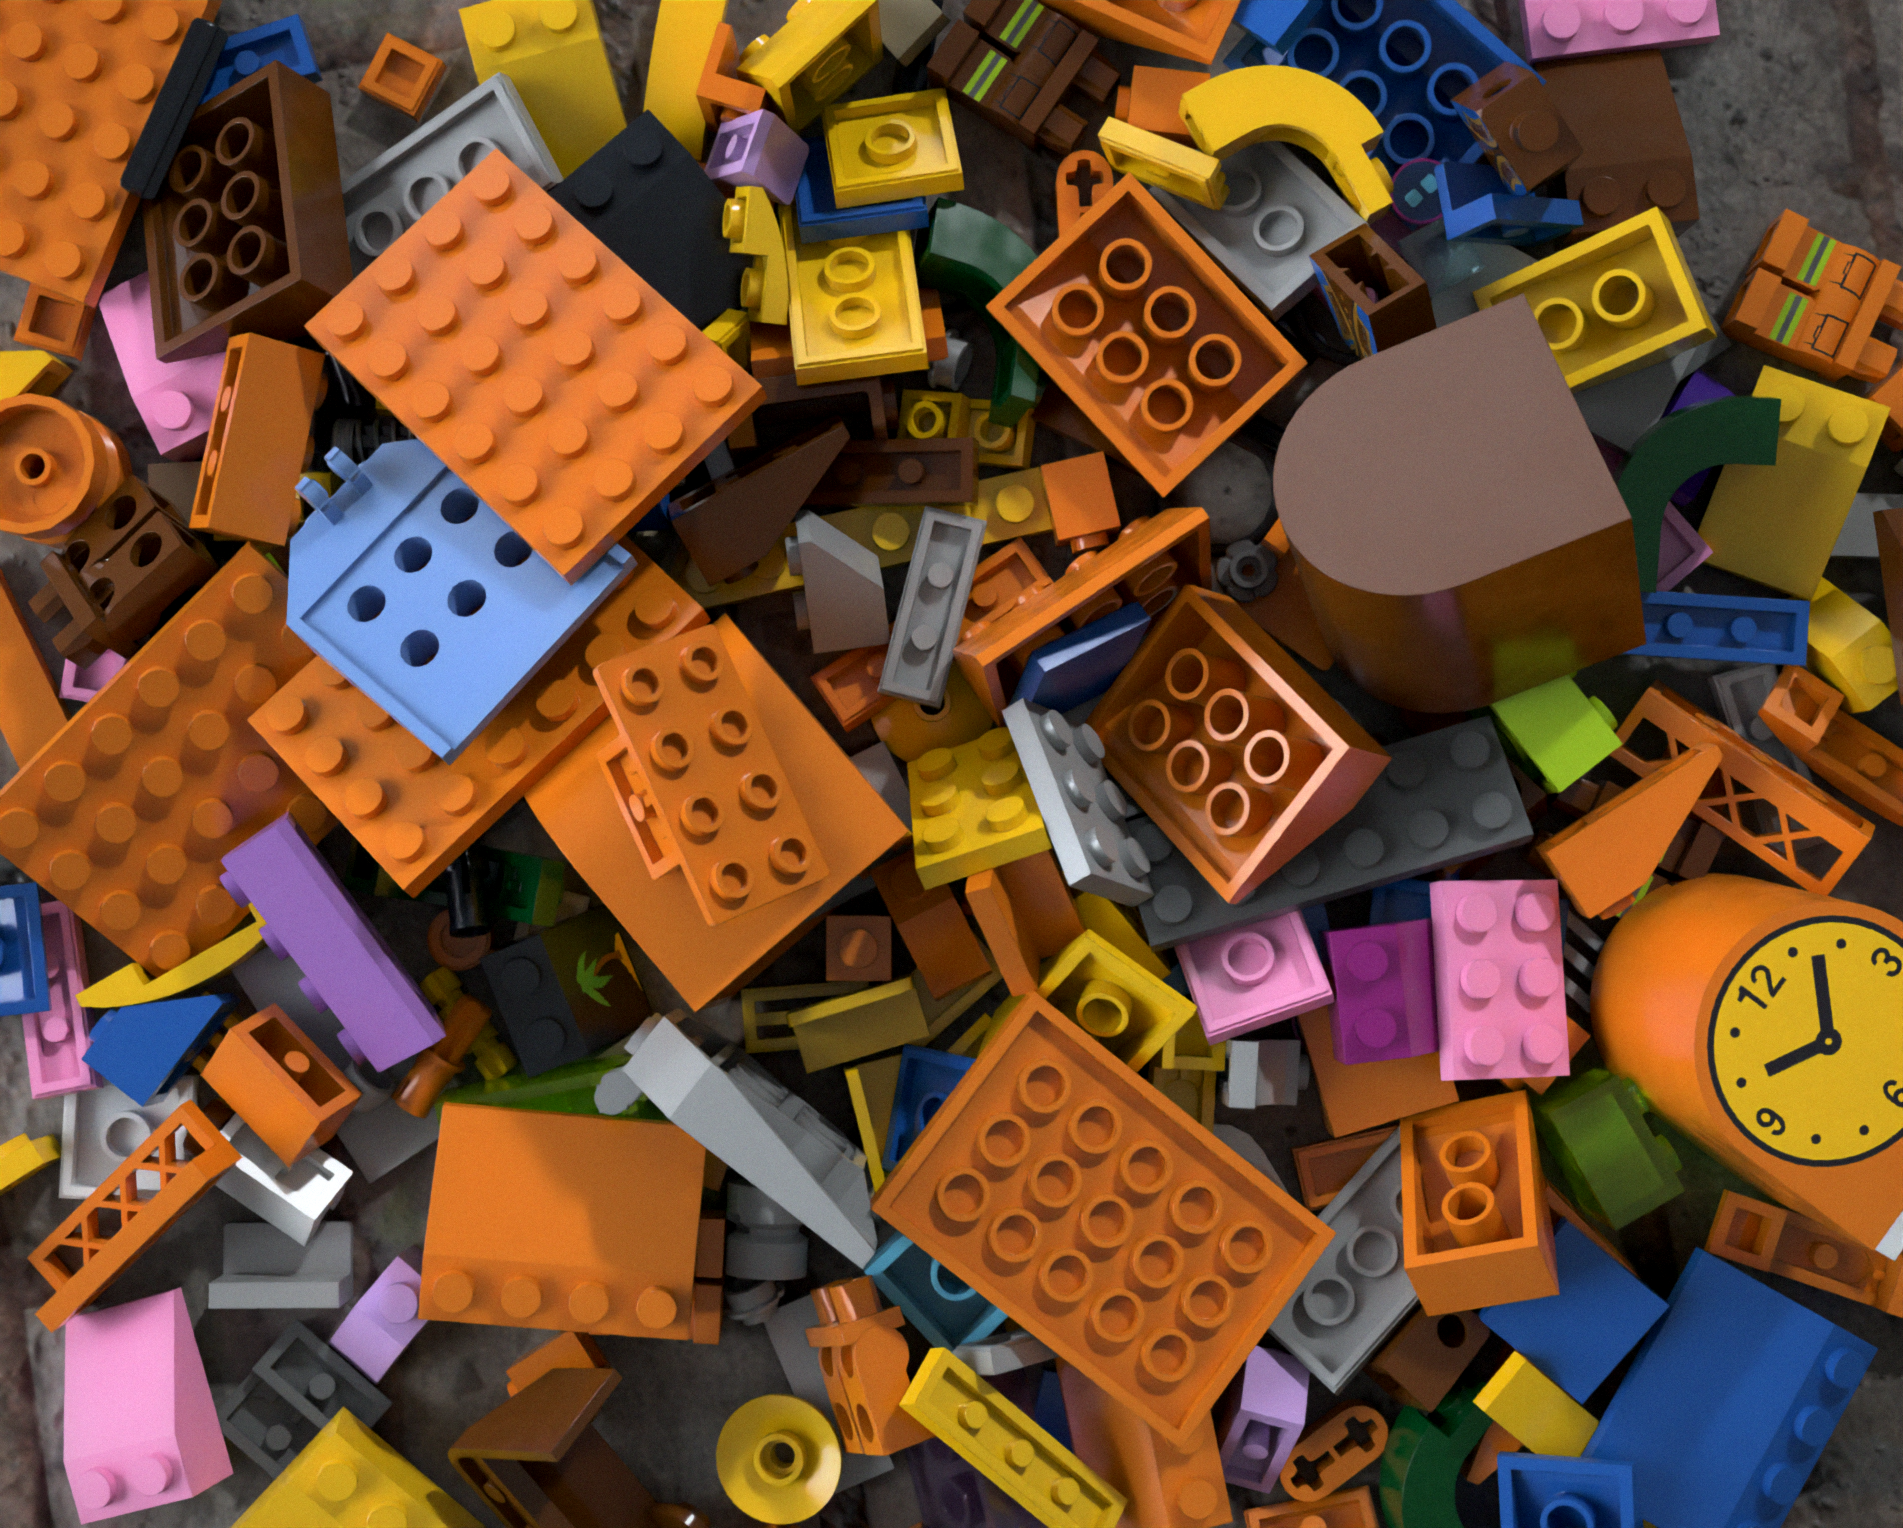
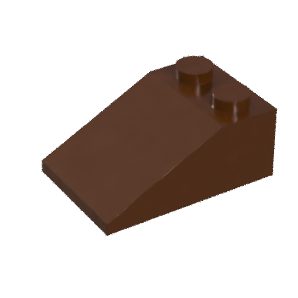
M1660 48L1534 62L1532 69L1547 81L1544 89L1583 149V154L1571 167L1546 183L1548 198L1579 200L1583 219V226L1553 239L1554 251L1564 250L1656 206L1669 219L1676 237L1681 236L1700 219L1692 154Z

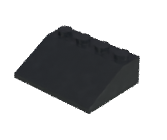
M648 109L547 193L701 332L728 308L738 311L743 308L740 299L742 277L747 267L753 268L754 256L729 253L730 238H724L722 233L723 212L727 199L692 155Z

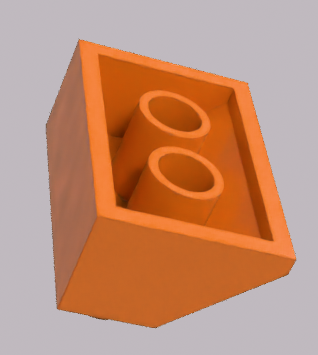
M1062 1357L1054 1358L1073 1454L1128 1499L1115 1528H1211L1233 1522L1210 1410L1184 1447L1180 1449Z

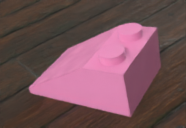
M148 271L102 293L98 304L132 399L160 455L176 463L192 462L204 456L226 352L167 364L156 359Z
M181 1287L83 1313L66 1323L63 1462L81 1525L193 1498L234 1474Z

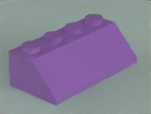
M290 811L223 856L221 862L228 871L219 876L222 884L242 909L250 903L254 905L267 923L259 929L261 936L280 961L285 960L290 955L306 975V977L298 982L301 990L320 1014L328 1008L333 1011L345 1027V1029L337 1034V1037L359 1066L369 1060L377 1072L380 1073L434 1045L446 1036L442 1017Z

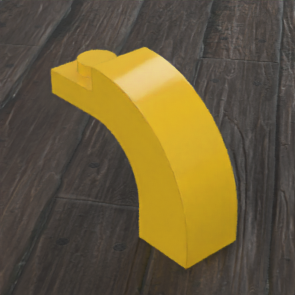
M1263 65L1240 68L1220 74L1181 95L1178 113L1200 152L1222 161L1256 143L1265 141L1293 143L1307 149L1322 161L1332 175L1347 204L1369 225L1383 218L1392 205L1393 200L1389 194L1394 192V186L1387 169L1377 157L1369 160L1366 154L1376 148L1384 131L1364 104L1337 83L1303 69L1289 66Z

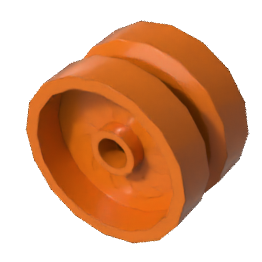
M28 393L2 399L0 401V531L20 536L39 545L62 549L69 537L133 474L130 454L114 430L95 417L76 410L56 398Z

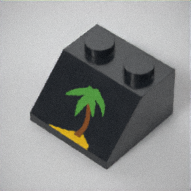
M604 903L575 916L554 923V928L543 927L525 936L491 948L479 958L528 1078L591 1054L637 1030L648 1016L652 1017L654 1015L614 915Z

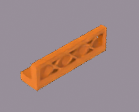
M1658 679L1645 691L1616 732V736L1623 744L1609 755L1642 778H1645L1681 755L1679 741L1688 748H1692L1700 742L1716 744L1724 755L1717 767L1722 770L1726 793L1705 797L1699 796L1691 811L1809 892L1828 896L1872 838L1876 827L1874 824ZM1646 718L1667 733L1671 757L1646 760L1627 747L1625 743L1642 719ZM1734 779L1751 790L1736 792ZM1764 798L1777 807L1782 831L1755 834L1743 826L1738 802ZM1728 803L1730 816L1714 805ZM1789 816L1804 825L1805 828L1792 829ZM1820 836L1841 850L1842 853L1821 879L1798 863L1794 844L1795 839ZM1784 841L1786 854L1770 843Z
M191 1099L180 1105L27 1257L32 1265L56 1290V1293L35 1313L51 1333L89 1308L243 1158ZM182 1125L206 1150L191 1161L176 1159L175 1132ZM159 1149V1157L152 1156ZM138 1169L160 1172L161 1190L152 1199L137 1197L136 1171ZM120 1188V1195H115L114 1193ZM100 1207L121 1210L122 1228L113 1237L99 1235L98 1209ZM80 1226H82V1232H75ZM61 1245L83 1248L84 1266L75 1275L54 1254Z

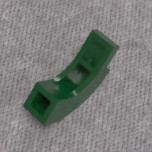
M938 197L928 212L929 227L917 229L913 255L917 284L961 299L972 307L988 326L996 348V368L988 422L1012 428L1029 408L1035 409L1039 405L1045 390L1047 374L986 309V305L1038 257L1018 235L993 217L966 205Z
M1723 396L1692 403L1672 412L1651 426L1633 443L1623 456L1612 478L1632 517L1640 592L1656 593L1663 515L1672 495L1687 479L1704 469L1717 465L1776 466L1781 409L1780 398L1768 396Z
M352 836L344 881L347 889L374 896L447 906L445 883L440 882L438 877L413 899L396 883L361 843ZM480 845L481 855L488 858L490 867L489 876L484 878L488 914L531 925L554 928L556 911L564 895L562 878L565 863L552 860L553 858ZM462 853L460 858L464 892L468 893L464 855Z
M1469 1367L1465 1368L1432 1413L1429 1412L1426 1416L1418 1409L1405 1405L1398 1415L1384 1448L1379 1479L1382 1511L1388 1528H1467L1461 1523L1455 1505L1457 1476L1467 1455L1494 1421L1473 1402L1488 1382Z

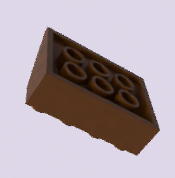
M274 60L197 107L157 197L152 201L142 199L156 359L167 364L226 352L229 337L249 332L278 341L309 335L304 325L353 281L330 93L280 61Z

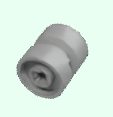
M736 1178L729 1180L726 1218L736 1224V1229L725 1236L723 1273L737 1278L752 1280H792L806 1277L809 1239L799 1232V1227L803 1223L747 1179Z

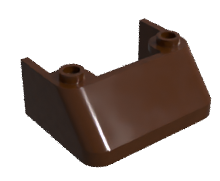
M551 1369L465 1429L448 1451V1458L453 1467L506 1528H709L711 1525L709 1518L699 1508L690 1503L680 1502L678 1505L658 1503L591 1424L602 1411V1404L622 1379L616 1369Z

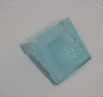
M1443 217L1397 242L1408 265L1426 281L1430 298L1485 268L1472 242L1447 241Z

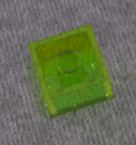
M1585 1065L1571 1073L1570 1076H1566L1550 1085L1542 1095L1534 1094L1529 1097L1534 1126L1584 1213L1610 1228L1618 1230L1685 1191L1675 1172L1682 1169L1681 1162L1663 1135L1660 1134L1654 1138L1642 1117L1643 1114L1649 1111L1648 1105L1638 1087L1629 1077L1621 1080L1618 1074Z

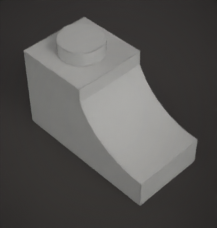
M1251 1033L1227 1039L1225 1071H1216L1215 1098L1230 1108L1255 1109L1256 1106L1297 1105L1298 1090L1307 1089L1310 1071L1307 1052L1300 1051L1301 1040L1285 1035Z

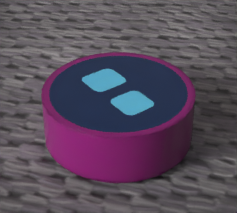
M1429 158L1414 159L1402 165L1392 178L1394 192L1389 194L1393 200L1391 206L1396 215L1403 221L1416 226L1433 224L1443 217L1434 168L1441 164L1440 162Z

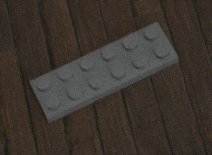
M1487 715L1382 746L1392 759L1354 808L1237 904L1227 903L1149 816L1127 821L1126 824L1131 837L1139 842L1150 862V872L1146 874L1155 896L1140 903L1137 907L1151 952L1162 951L1531 842L1534 833L1491 716Z

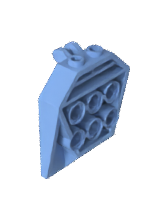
M418 438L383 443L367 460L358 466L345 453L334 446L324 456V459L327 461V466L337 476L346 481L337 492L329 498L328 492L318 482L304 477L295 486V490L315 511L307 518L304 526L290 539L286 625L322 660L448 765H451L638 563L632 554L616 543L571 586ZM474 514V516H473L472 518H470L468 521L464 522L468 517H470L471 515ZM529 556V558L525 562H523L521 565L516 566V564L521 559ZM428 562V564L424 568L419 570L421 566ZM484 604L478 612H476L473 615H470L472 610H474L479 605ZM382 611L379 616L372 620L374 615ZM433 654H436L432 661H430L426 665H423L427 658H429Z

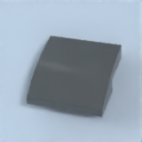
M296 1319L252 1368L253 1371L219 1407L216 1413L222 1434L271 1477L276 1479L343 1406L372 1429L393 1403Z

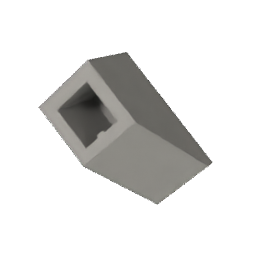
M798 510L795 515L797 536L785 537L790 576L803 575L805 591L793 592L798 631L811 629L814 654L890 644L884 587L878 556L809 510Z

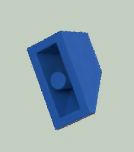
M224 993L121 1007L119 1011L113 1008L102 1016L91 1030L89 1039L94 1043L81 1059L141 1107L164 1102L242 1000L233 993Z

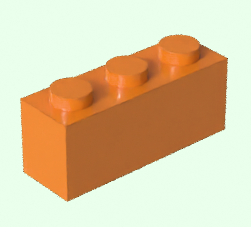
M251 332L229 337L189 529L246 543L250 541L252 544L262 547L285 546L287 537H291L294 534L300 519L301 503L299 499L295 498V486L299 482L300 473L304 474L308 470L313 458L315 443L313 436L309 435L313 412L321 407L327 392L328 376L322 372L326 354Z

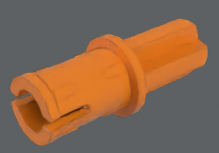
M469 994L459 998L443 1022L446 1036L434 1045L421 1051L407 1075L391 1094V1098L396 1100L395 1103L399 1107L419 1118L424 1119L428 1116L438 1100L437 1098L454 1074L462 1073L466 1068L462 1059L492 1014V1010L484 1002Z

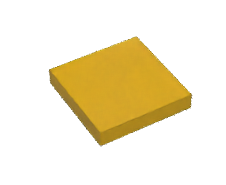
M945 88L820 107L837 209L964 190L963 171Z

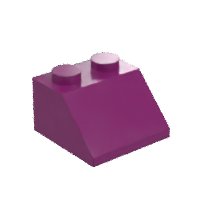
M1425 917L1318 930L1322 965L1335 1002L1328 1004L1334 1059L1344 1065L1410 1058L1439 1051L1432 918Z

